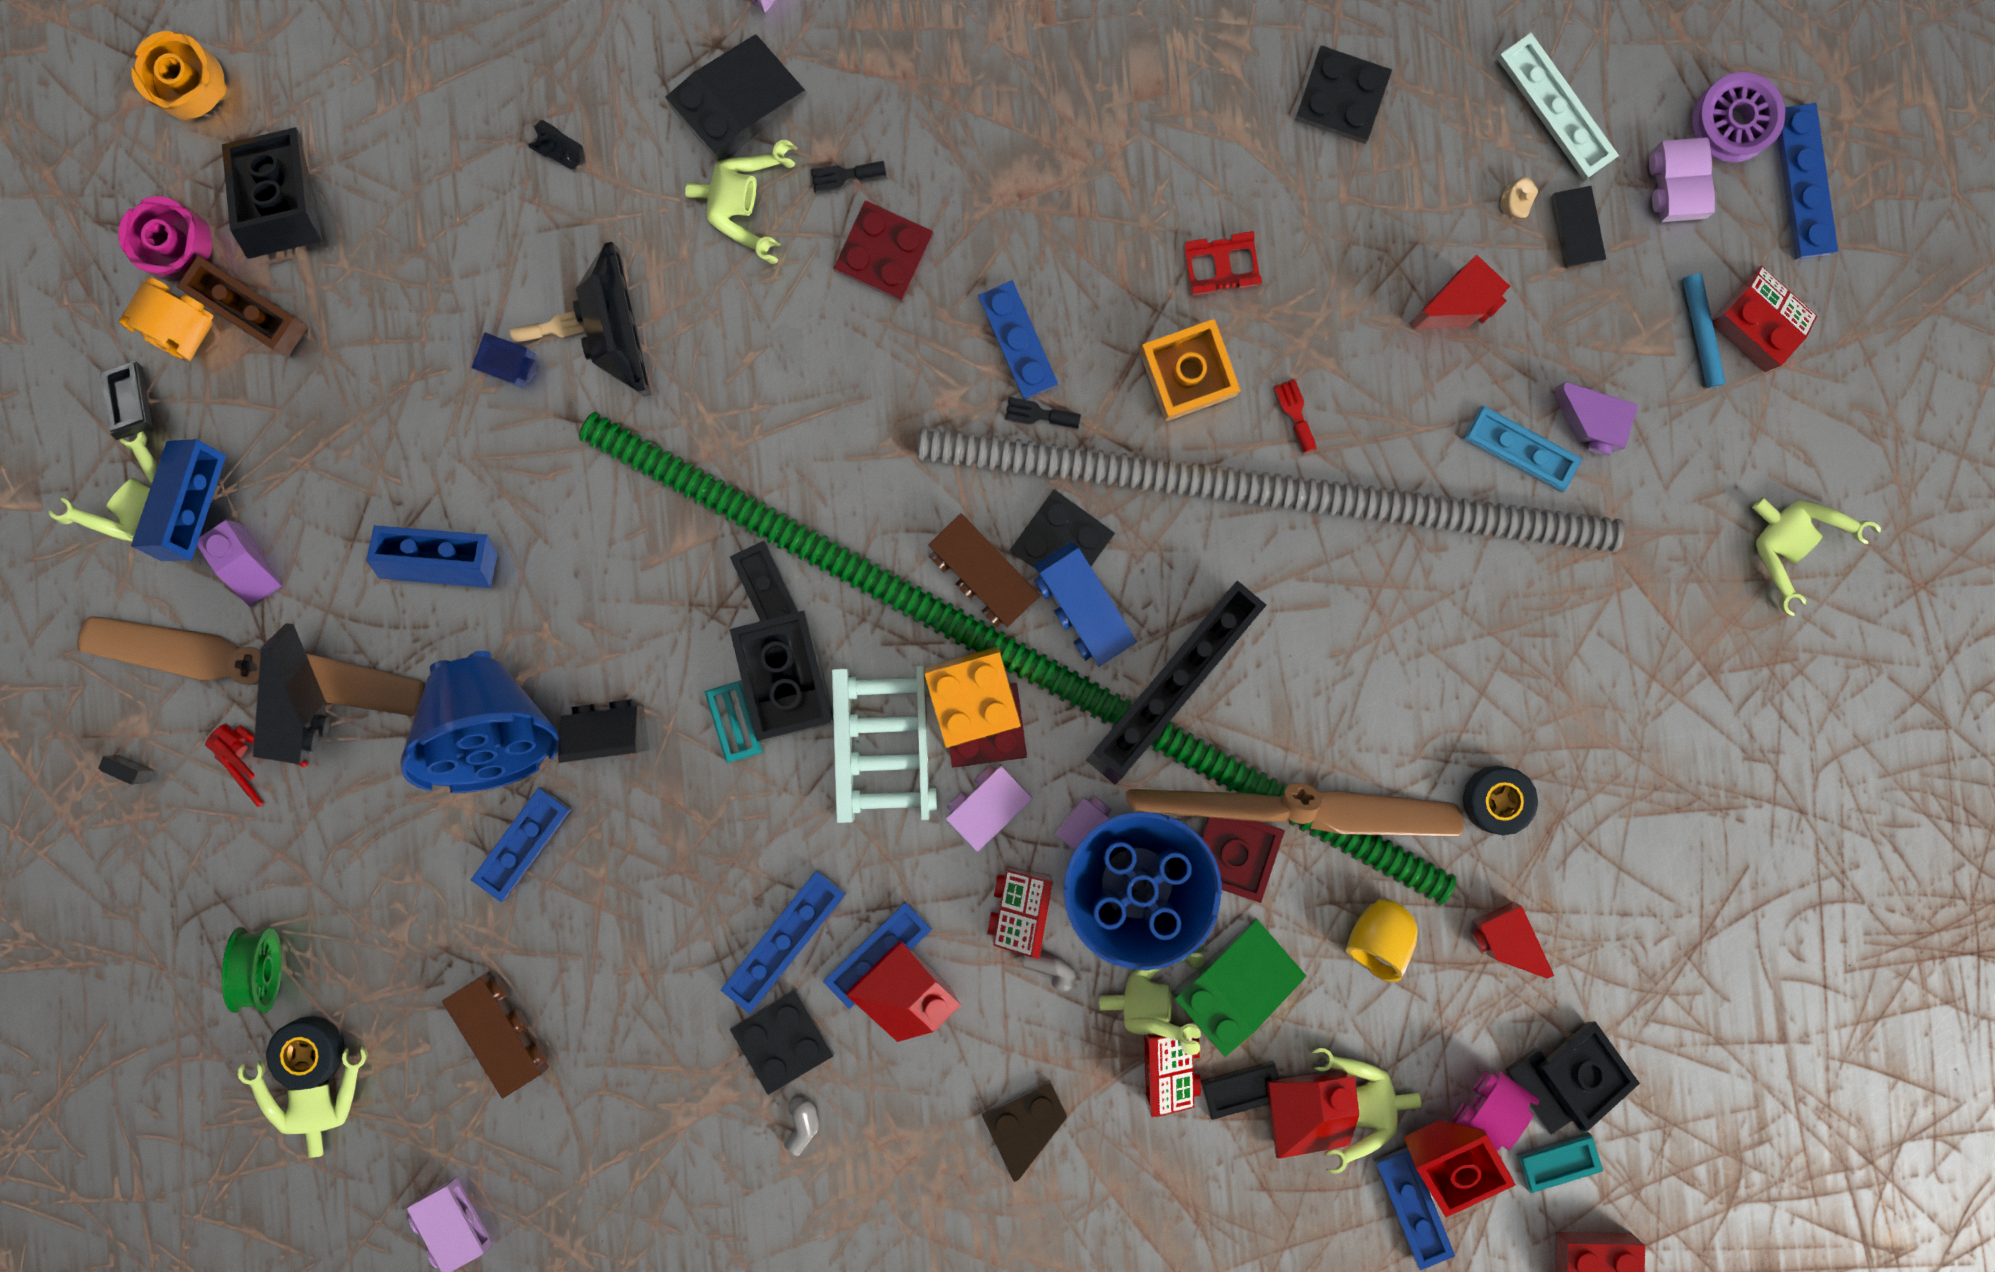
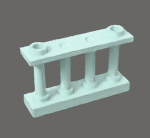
M916 666L917 678L857 680V676H850V669H832L837 823L853 822L855 820V813H861V809L921 807V820H929L930 811L937 810L936 788H929L926 697L931 695L924 675L925 666ZM917 693L918 716L858 718V714H851V699H857L858 695ZM918 731L919 754L860 756L859 752H853L852 737H859V733ZM920 769V792L861 794L860 790H854L853 775H860V771Z

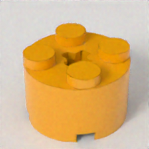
M160 31L144 39L135 52L137 57L134 68H131V76L136 89L145 99L180 120H188L202 116L209 112L226 93L224 74L219 61L211 52L188 35L173 33L172 31Z
M148 276L145 282H141L118 323L131 333H134L135 329L140 331V335L144 337V340L181 360L184 358L187 362H190L211 328L214 316L204 310V305L185 294H182L181 298L168 291L170 288L167 285Z

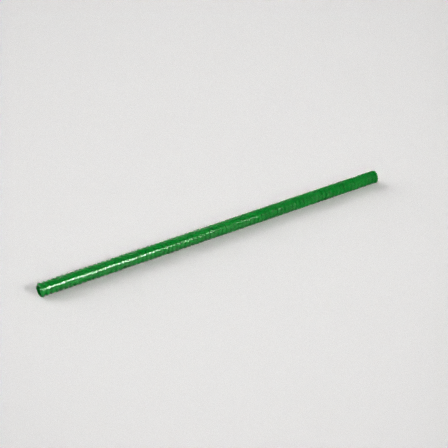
M595 411L589 414L579 432V441L583 443L589 441L590 447L594 449L600 447L601 453H611L610 457L617 460L620 458L621 463L625 466L630 463L631 469L635 471L641 469L642 475L646 477L652 475L653 481H663L664 487L669 488L672 486L675 493L683 492V497L686 499L694 498V503L698 505L704 503L705 509L711 510L713 508L716 515H726L725 520L729 522L735 520L736 526L741 527L744 525L749 533L754 530L757 532V537H767L768 543H778L777 548L781 550L784 547L787 548L788 554H798L799 560H809L808 564L812 567L817 564L820 566V571L828 570L830 572L829 576L833 578L836 575L841 577L840 582H850L851 588H861V593L864 595L867 592L872 594L871 598L873 600L879 598L882 600L881 604L885 606L888 603L893 606L892 610H902L903 616H913L914 622L918 623L919 620L924 622L923 626L925 628H929V626L935 628L934 632L936 634H939L941 631L945 634L944 638L948 640L950 637L954 638L955 644H965V649L968 651L972 648L978 653L999 647L1003 664L1008 668L1007 672L1012 673L1015 671L1018 673V678L1022 679L1023 676L1028 678L1029 684L1032 685L1034 682L1039 684L1038 689L1043 690L1046 688L1050 690L1049 695H1059L1060 701L1064 702L1066 699L1070 701V706L1075 707V705L1081 707V712L1085 713L1086 710L1091 712L1090 717L1094 719L1096 716L1102 718L1101 723L1106 724L1109 722L1112 724L1111 728H1113L1130 708L1131 700L1126 699L1123 701L1120 699V694H1110L1109 688L1105 687L1104 690L1099 688L1100 683L1094 682L1092 684L1088 682L1089 677L1084 676V678H1081L1076 670L1071 673L1068 671V666H1058L1057 660L1053 659L1052 662L1047 660L1048 655L1044 653L1042 656L1036 654L1037 649H1027L1026 643L1022 642L1021 645L1016 643V638L1013 636L1008 639L1005 637V632L1001 631L999 634L994 631V626L991 625L989 628L984 626L985 621L980 620L977 622L973 620L974 615H964L963 609L959 608L958 611L953 609L954 605L952 603L946 605L942 603V598L934 599L932 597L933 593L929 591L927 594L921 592L922 587H912L911 581H901L902 577L898 574L895 577L890 575L891 571L889 569L883 571L880 569L881 565L877 563L874 566L871 565L870 559H860L859 553H849L850 549L848 547L840 548L839 542H829V537L826 535L821 538L818 536V531H808L807 525H797L798 521L796 519L788 520L787 514L783 512L780 515L777 514L776 508H766V503L763 501L758 504L755 497H745L746 492L742 490L736 492L735 486L731 484L728 487L725 486L724 480H714L715 476L713 474L705 475L704 470L700 467L695 470L694 464L690 462L684 464L683 458L679 456L673 458L672 452H662L663 448L661 446L653 447L650 440L642 441V436L639 434L631 435L632 431L627 428L621 430L620 424L614 423L612 425L609 418L604 417L601 419L598 412ZM1169 722L1151 743L1153 751H1163L1164 757H1174L1175 763H1185L1184 767L1186 769L1194 768V773L1197 775L1205 774V779L1209 781L1212 778L1215 779L1216 785H1226V790L1229 792L1235 790L1237 793L1283 796L1288 786L1285 783L1277 784L1278 780L1274 777L1268 779L1265 772L1258 774L1256 772L1257 768L1253 766L1247 768L1246 762L1242 760L1239 763L1236 762V757L1233 755L1225 756V751L1222 749L1219 751L1214 750L1215 745L1213 744L1205 745L1202 738L1196 740L1193 738L1194 734L1190 732L1187 735L1184 734L1183 728H1173L1172 722ZM1291 820L1288 822L1292 826L1298 824L1299 830L1303 832L1309 830V835L1312 837L1320 836V841L1323 843L1331 842L1330 846L1335 849L1339 846L1344 854L1350 852L1351 858L1355 860L1361 858L1362 864L1366 866L1372 864L1373 870H1383L1384 876L1389 877L1392 875L1393 880L1397 883L1402 880L1403 886L1407 888L1413 886L1414 892L1418 894L1424 892L1425 898L1429 900L1435 898V903L1438 905L1447 902L1455 889V875L1451 873L1446 875V870L1442 868L1436 870L1435 864L1431 862L1425 864L1424 858L1420 856L1414 858L1413 852H1403L1404 848L1397 845L1394 847L1393 842L1390 840L1384 842L1381 835L1338 834L1310 829L1313 821L1306 824L1295 823Z

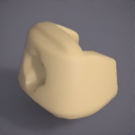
M1527 177L1519 178L1505 188L1500 201V207L1504 214L1518 218H1526L1529 215L1533 201L1538 193V189L1531 179Z

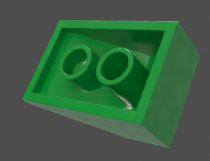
M1256 918L1178 985L1171 994L1222 1055L1226 1057L1251 1036L1307 976Z

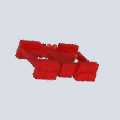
M1254 231L1231 234L1230 240L1226 238L1208 243L1206 238L1184 243L1183 248L1191 296L1213 293L1216 290L1221 291L1222 288L1224 290H1227L1229 287L1234 289L1236 285L1237 288H1245L1262 284L1254 243ZM1242 249L1249 250L1253 270L1249 273L1234 274L1231 271L1229 253ZM1204 255L1212 256L1216 276L1205 280L1195 279L1192 259Z

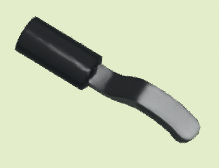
M884 161L857 165L855 168L844 169L835 165L810 170L813 177L814 193L840 190L851 180L857 179L860 181L887 176Z
M1013 397L1008 398L1007 413L1005 414V420L1033 425L1039 420L1049 421L1050 424L1077 429L1079 428L1081 414L1056 409L1051 411L1044 410L1036 402Z

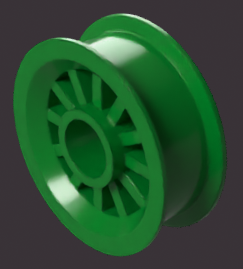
M238 927L230 935L224 952L221 975L223 998L230 1012L237 1013L243 1007H256L260 1013H267L273 1007L278 995L282 972V950L280 939L275 929L266 928L262 933H249L244 927Z

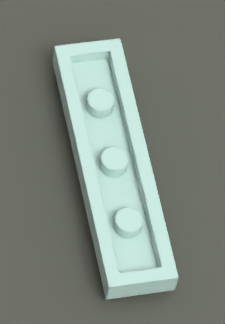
M1532 33L1499 55L1497 59L1584 181L1619 156Z

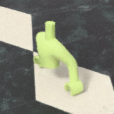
M788 140L778 141L774 145L773 152L720 160L715 163L710 184L688 182L685 187L687 197L708 199L706 219L711 225L738 243L756 250L760 258L771 264L777 263L778 259L767 255V251L771 246H781V244L771 237L760 238L732 222L729 218L733 215L749 216L754 207L757 187L756 179L754 176L741 174L742 172L756 171L778 164L788 168L795 165V162L791 159L784 158L786 151L798 149Z
M143 431L137 433V438L132 442H127L123 438L119 439L126 448L134 453L146 477L152 484L158 464L145 446L147 443L146 434ZM131 478L111 497L107 503V508L119 519L120 523L77 509L74 504L65 498H60V500L67 505V512L62 516H58L49 510V515L61 524H70L74 521L111 537L133 541L150 487L142 484L135 478Z
M1764 497L1760 498L1752 506L1769 523L1756 540L1758 553L1782 595L1779 599L1780 609L1792 616H1795V614L1788 608L1789 600L1796 597L1799 602L1806 605V599L1795 592L1776 553L1788 559L1792 564H1796L1804 558L1823 538V535L1812 524L1811 518L1852 533L1856 541L1864 544H1869L1862 537L1864 527L1870 526L1877 533L1881 531L1879 525L1875 522L1857 521L1835 509L1805 500L1795 501L1781 513Z
M1204 944L1194 952H1203L1205 950ZM1192 953L1180 962L1186 961L1189 966L1198 968L1204 964V957L1199 953ZM1136 969L1127 979L1124 995H1100V1010H1123L1124 1025L1128 1032L1136 1035L1153 1034L1179 1040L1184 1053L1188 1055L1199 1053L1200 1044L1197 1041L1188 1040L1201 1037L1199 1028L1191 1023L1182 1027L1170 1024L1172 1006L1170 984H1159L1150 981L1161 969Z
M361 1046L362 1059L361 1061L353 1062L349 1059L348 1048L345 1049L342 1055L345 1069L336 1104L332 1099L329 1083L325 1082L311 1089H288L287 1110L283 1111L273 1099L262 1078L265 1073V1065L262 1061L257 1062L258 1075L256 1077H250L246 1074L245 1063L240 1066L238 1077L243 1083L250 1084L260 1110L280 1133L305 1134L308 1158H314L324 1155L321 1131L332 1129L345 1123L354 1096L358 1069L365 1063L368 1052L364 1046Z
M1318 1048L1314 1049L1311 1054L1319 1052L1325 1054L1327 1063L1324 1067L1313 1068L1314 1070L1326 1071L1332 1069L1368 1080L1367 1083L1356 1086L1360 1114L1356 1128H1372L1375 1131L1361 1141L1341 1151L1330 1149L1324 1153V1155L1336 1154L1339 1156V1166L1335 1169H1326L1330 1173L1338 1174L1345 1170L1348 1162L1376 1151L1391 1140L1398 1131V1111L1421 1108V1098L1419 1093L1395 1095L1390 1075L1378 1067L1358 1060L1336 1057L1329 1050Z

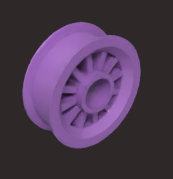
M1751 72L1732 73L1719 79L1698 99L1692 115L1693 132L1695 138L1708 137L1712 157L1726 162L1745 161L1768 148L1778 138L1785 122V105L1778 89L1765 77ZM1733 110L1743 115L1744 125L1734 120Z

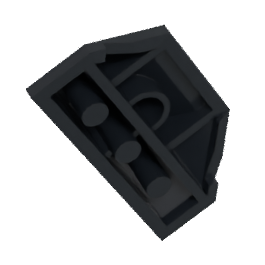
M607 242L603 245L576 287L578 300L573 301V308L578 323H584L587 336L581 338L583 352L587 360L592 359V363L642 396H650L652 394L620 251L613 242Z

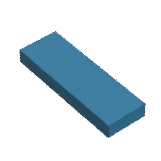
M1484 405L1479 407L1462 439L1561 493L1566 491L1583 459Z

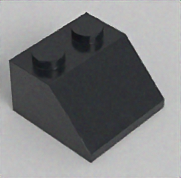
M632 699L609 702V710L595 711L594 704L571 707V715L561 716L558 747L559 763L648 751L649 745L644 706H633Z

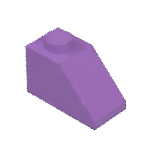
M1568 382L1555 387L1554 396L1579 442L1589 445V451L1610 456L1611 452L1614 453L1625 449L1638 409L1637 404Z
M225 520L199 537L197 547L214 573L248 606H254L283 586L242 523Z

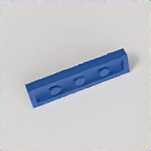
M1817 103L1785 107V122L1778 136V145L1795 260L1833 255L1838 252Z
M816 870L720 991L750 1014L843 899L846 892L820 871Z

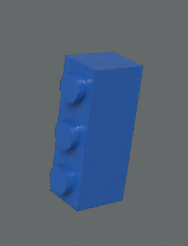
M197 439L166 441L131 547L160 561H192L226 455Z
M374 525L366 561L379 579L491 588L498 553L487 534Z
M1072 541L1033 566L1039 575L1034 579V582L1046 599L1052 595L1059 608L1055 609L1054 613L1065 630L1072 627L1077 634L1078 639L1073 643L1085 661L1092 658L1100 667L1137 643L1136 638L1079 547Z

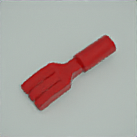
M1292 379L1288 383L1284 382L1281 385L1273 386L1283 413L1290 416L1294 423L1293 428L1303 454L1318 449L1309 425L1304 420L1301 412L1304 406V399L1296 380Z

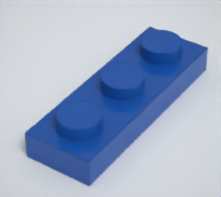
M1013 280L978 295V299L1023 400L1058 386L1057 379Z
M538 787L471 878V881L499 902L505 901L572 809L544 788Z
M905 901L830 973L823 983L850 1009L855 1003L847 997L845 992L899 940H902L912 950L932 930V927Z
M1408 1147L1374 1160L1419 1270L1421 1271L1455 1257L1430 1192L1415 1168Z

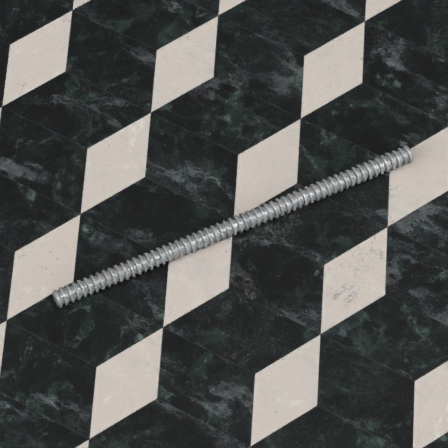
M924 426L919 432L917 445L918 460L922 461L925 457L930 458L931 462H935L936 459H942V463L947 464L948 460L954 461V465L965 462L967 467H970L971 463L977 464V468L988 465L990 470H994L995 466L1001 467V471L1011 468L1013 473H1017L1018 470H1024V474L1029 475L1030 471L1036 472V476H1041V473H1048L1047 477L1050 478L1053 477V474L1059 475V479L1071 476L1072 481H1076L1077 477L1083 478V482L1094 479L1095 484H1100L1101 480L1106 481V485L1110 486L1112 482L1118 483V487L1129 484V487L1133 489L1136 485H1139L1142 490H1147V487H1153L1155 492H1158L1159 488L1164 489L1165 493L1176 490L1178 495H1182L1183 491L1188 492V496H1194V493H1199L1201 498L1211 495L1212 499L1217 500L1218 496H1221L1224 501L1235 498V502L1238 503L1244 499L1247 504H1252L1253 501H1258L1260 506H1264L1265 502L1270 503L1271 507L1281 504L1283 509L1293 506V509L1298 511L1300 507H1304L1306 512L1316 509L1317 513L1320 514L1327 510L1329 515H1335L1336 512H1340V516L1346 517L1349 513L1352 514L1353 518L1363 515L1365 520H1370L1372 516L1375 517L1376 521H1382L1383 518H1386L1388 523L1398 520L1399 524L1403 525L1409 521L1412 526L1422 523V526L1426 528L1432 524L1435 529H1440L1442 526H1445V529L1448 531L1457 528L1458 532H1464L1465 529H1468L1471 534L1480 531L1482 535L1486 536L1489 532H1492L1494 537H1499L1503 534L1505 538L1510 539L1514 535L1517 540H1523L1524 537H1527V540L1534 542L1537 538L1541 543H1546L1550 540L1553 545H1558L1559 542H1562L1564 546L1568 547L1573 543L1576 548H1581L1585 545L1587 549L1591 550L1597 546L1600 551H1605L1609 548V551L1616 553L1621 548L1625 534V527L1621 519H1615L1611 522V519L1608 517H1603L1599 520L1598 516L1593 515L1588 519L1585 514H1580L1576 517L1571 512H1568L1565 516L1562 511H1556L1554 514L1548 509L1540 512V509L1533 508L1529 511L1526 506H1521L1517 509L1515 505L1511 504L1508 508H1505L1503 503L1493 506V503L1488 501L1482 505L1479 500H1474L1473 503H1470L1469 499L1466 498L1459 502L1456 497H1451L1449 500H1446V497L1443 495H1439L1438 498H1434L1433 494H1427L1426 497H1422L1420 492L1411 495L1409 491L1405 490L1402 494H1399L1397 489L1387 492L1386 488L1381 487L1377 491L1374 486H1368L1367 489H1363V485L1357 484L1354 488L1351 487L1350 483L1340 486L1338 481L1328 484V481L1323 479L1320 483H1317L1315 478L1304 481V477L1300 476L1297 480H1294L1291 475L1281 478V475L1275 473L1273 477L1269 476L1268 472L1257 475L1255 470H1251L1250 474L1245 473V469H1239L1238 472H1234L1232 467H1228L1226 471L1222 470V467L1216 465L1215 469H1211L1209 464L1198 467V463L1193 462L1192 466L1186 465V461L1175 464V461L1169 459L1168 463L1163 462L1162 458H1157V461H1151L1150 456H1146L1144 460L1139 459V455L1129 458L1127 453H1122V456H1116V452L1112 451L1110 455H1106L1104 450H1099L1098 453H1092L1090 448H1087L1086 452L1080 451V447H1075V450H1069L1067 445H1064L1063 449L1057 448V444L1046 447L1045 442H1040V445H1033L1034 442L1029 440L1028 444H1024L1021 439H1017L1016 442H1010V438L1005 437L1004 441L998 440V436L987 439L985 434H982L981 438L975 437V433L963 436L962 431H958L956 435L951 434V430L941 433L939 428H935L934 431H928V427Z

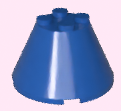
M476 651L467 658L453 661L441 660L431 664L430 675L427 678L401 756V770L404 778L410 784L428 791L432 790V785L449 786L450 793L489 790L517 782L539 771L538 763L547 756L551 760L556 756L559 747V736L553 724L499 661L492 659L490 652Z
M1131 812L1110 818L1096 826L1082 839L1067 866L1064 880V901L1071 925L1080 940L1094 954L1113 965L1131 969L1155 970L1178 963L1203 944L1218 918L1222 882L1214 855L1204 840L1194 830L1170 816L1152 812Z

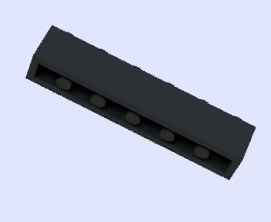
M1237 580L1087 757L1086 761L1116 785L1266 607V604Z

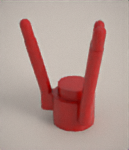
M227 723L220 725L207 738L205 746L215 754L214 758L227 769L257 807H261L263 805L262 800L240 773L242 772L249 780L255 777V774L240 759L248 748L244 742L248 741L254 744V734L250 733L242 725L238 726L235 730ZM303 760L301 764L297 765L306 767L307 761Z

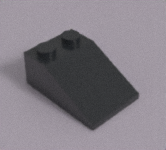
M755 34L693 72L665 98L676 115L717 161L733 156L806 91L758 35Z
M296 127L222 144L230 231L247 259L322 242L319 212L300 135Z
M804 610L729 629L758 742H765L834 724L833 711Z
M285 623L261 647L253 757L301 764L310 752L315 751L320 739L326 738L330 717L325 715L326 700L294 624Z

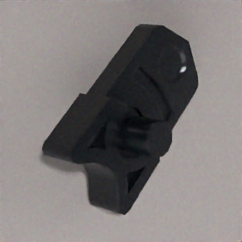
M542 119L534 126L537 137L528 144L529 148L545 157L548 156L570 169H574L584 160L583 146L564 135L559 129Z

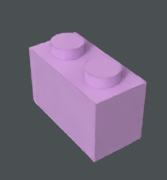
M989 765L974 780L978 787L967 796L962 791L947 806L951 813L946 817V820L977 852L1033 799L1002 765L997 769Z
M457 1177L416 1199L406 1208L409 1213L408 1222L412 1230L417 1235L420 1234L427 1246L426 1254L434 1268H439L441 1272L456 1270L483 1255L493 1244Z

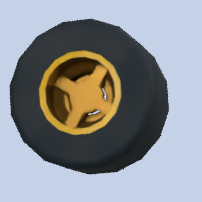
M1492 766L1483 768L1471 777L1465 786L1463 803L1465 812L1474 825L1483 831L1504 836L1516 834L1530 824L1536 815L1538 797L1535 786L1525 774L1513 768Z
M315 1016L298 1018L278 1029L270 1039L266 1052L268 1069L274 1079L284 1087L295 1090L311 1089L332 1077L341 1066L342 1055L345 1051L343 1038L338 1029L326 1019Z

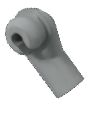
M1040 952L1039 959L1024 956L1023 966L1025 968L1055 975L1052 981V986L1055 989L1062 991L1072 989L1073 979H1076L1075 970L1061 959L1044 952Z
M804 1097L794 1098L788 1107L789 1113L793 1115L795 1131L786 1141L784 1147L795 1156H799L819 1128L816 1109Z

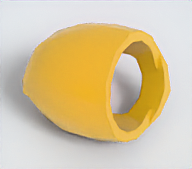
M1386 898L1377 899L1375 903L1370 904L1361 914L1355 924L1346 946L1347 954L1386 983L1398 982L1402 979L1416 947L1418 929L1415 917L1399 902ZM1375 956H1377V957L1381 958L1382 960L1386 961V962L1389 963L1391 966H1388V965H1385V964L1381 963Z

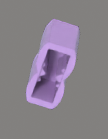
M1708 137L1661 141L1655 147L1654 152H1651L1649 158L1651 175H1656L1658 188L1653 191L1652 195L1654 212H1659L1661 222L1707 219L1715 211V192L1711 176L1712 158Z

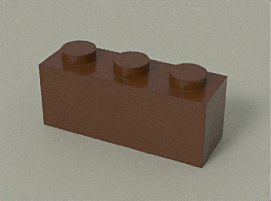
M199 255L177 285V288L287 358L309 327Z
M962 513L928 544L934 551L928 557L944 573L950 568L960 578L955 585L970 600L976 595L986 605L981 612L996 627L1003 623L1008 628L1041 596Z
M489 971L442 1000V1003L503 1099L543 1074L550 1067L546 1063L548 1055L544 1047L538 1041L533 1042L526 1030L528 1028L526 1018L519 1009H513L507 1000L508 990L498 976L493 977Z

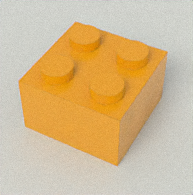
M1215 318L1142 344L1139 353L1164 422L1234 398L1241 391Z
M999 647L925 667L924 675L946 748L1021 727Z

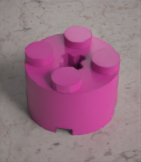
M162 196L147 197L140 200L141 203L133 209L129 208L120 221L118 240L122 251L125 252L134 266L157 278L166 281H181L198 255L207 261L210 257L212 238L208 223L197 213L173 199Z
M1500 1070L1493 1074L1484 1071L1473 1086V1090L1477 1092L1476 1096L1469 1105L1463 1102L1455 1111L1451 1121L1455 1124L1484 1129L1497 1151L1502 1146L1510 1150L1521 1137L1534 1115L1528 1110L1530 1103L1538 1106L1539 1098Z

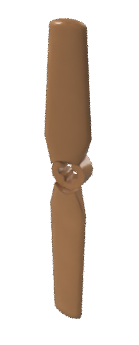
M96 616L88 617L82 624L78 634L77 646L81 652L202 681L232 678L235 682L245 685H256L259 683L261 649L256 647L240 648L218 635ZM306 653L326 703L415 716L425 687L422 681ZM252 656V662L258 664V668L256 671H250L247 676V670L241 668L242 661H249Z
M1304 783L1288 785L1283 796L1152 789H1128L1126 792V800L1133 810L1140 812L1261 822H1287L1289 819L1295 823L1306 824L1313 821L1310 829L1338 834L1461 836L1464 828L1462 813L1454 803L1343 791L1318 792L1313 787Z

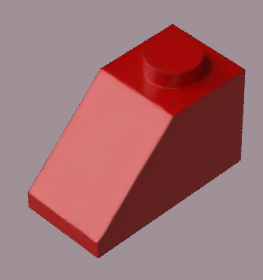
M1511 902L1472 920L1476 929L1472 933V937L1481 954L1486 952L1488 956L1495 960L1546 979L1554 976L1521 905Z

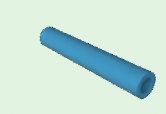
M1702 273L1686 276L1683 278L1706 388L1725 385V376Z

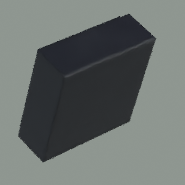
M121 755L103 756L98 767L101 772L131 785L149 782L153 773V769Z

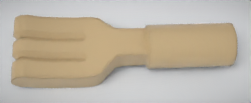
M574 311L556 315L548 323H535L510 329L513 343L542 338L543 335L554 334L559 338H568L586 333L584 323H578Z

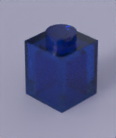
M485 332L471 368L481 374L523 389L525 382H530L536 371L537 361L534 360L536 354L526 347Z

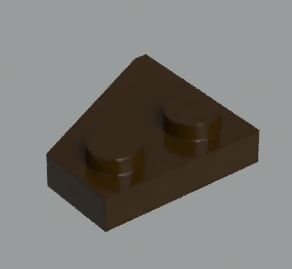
M1051 1080L982 1113V1117L1014 1182L1023 1176L1067 1118L1065 1109Z

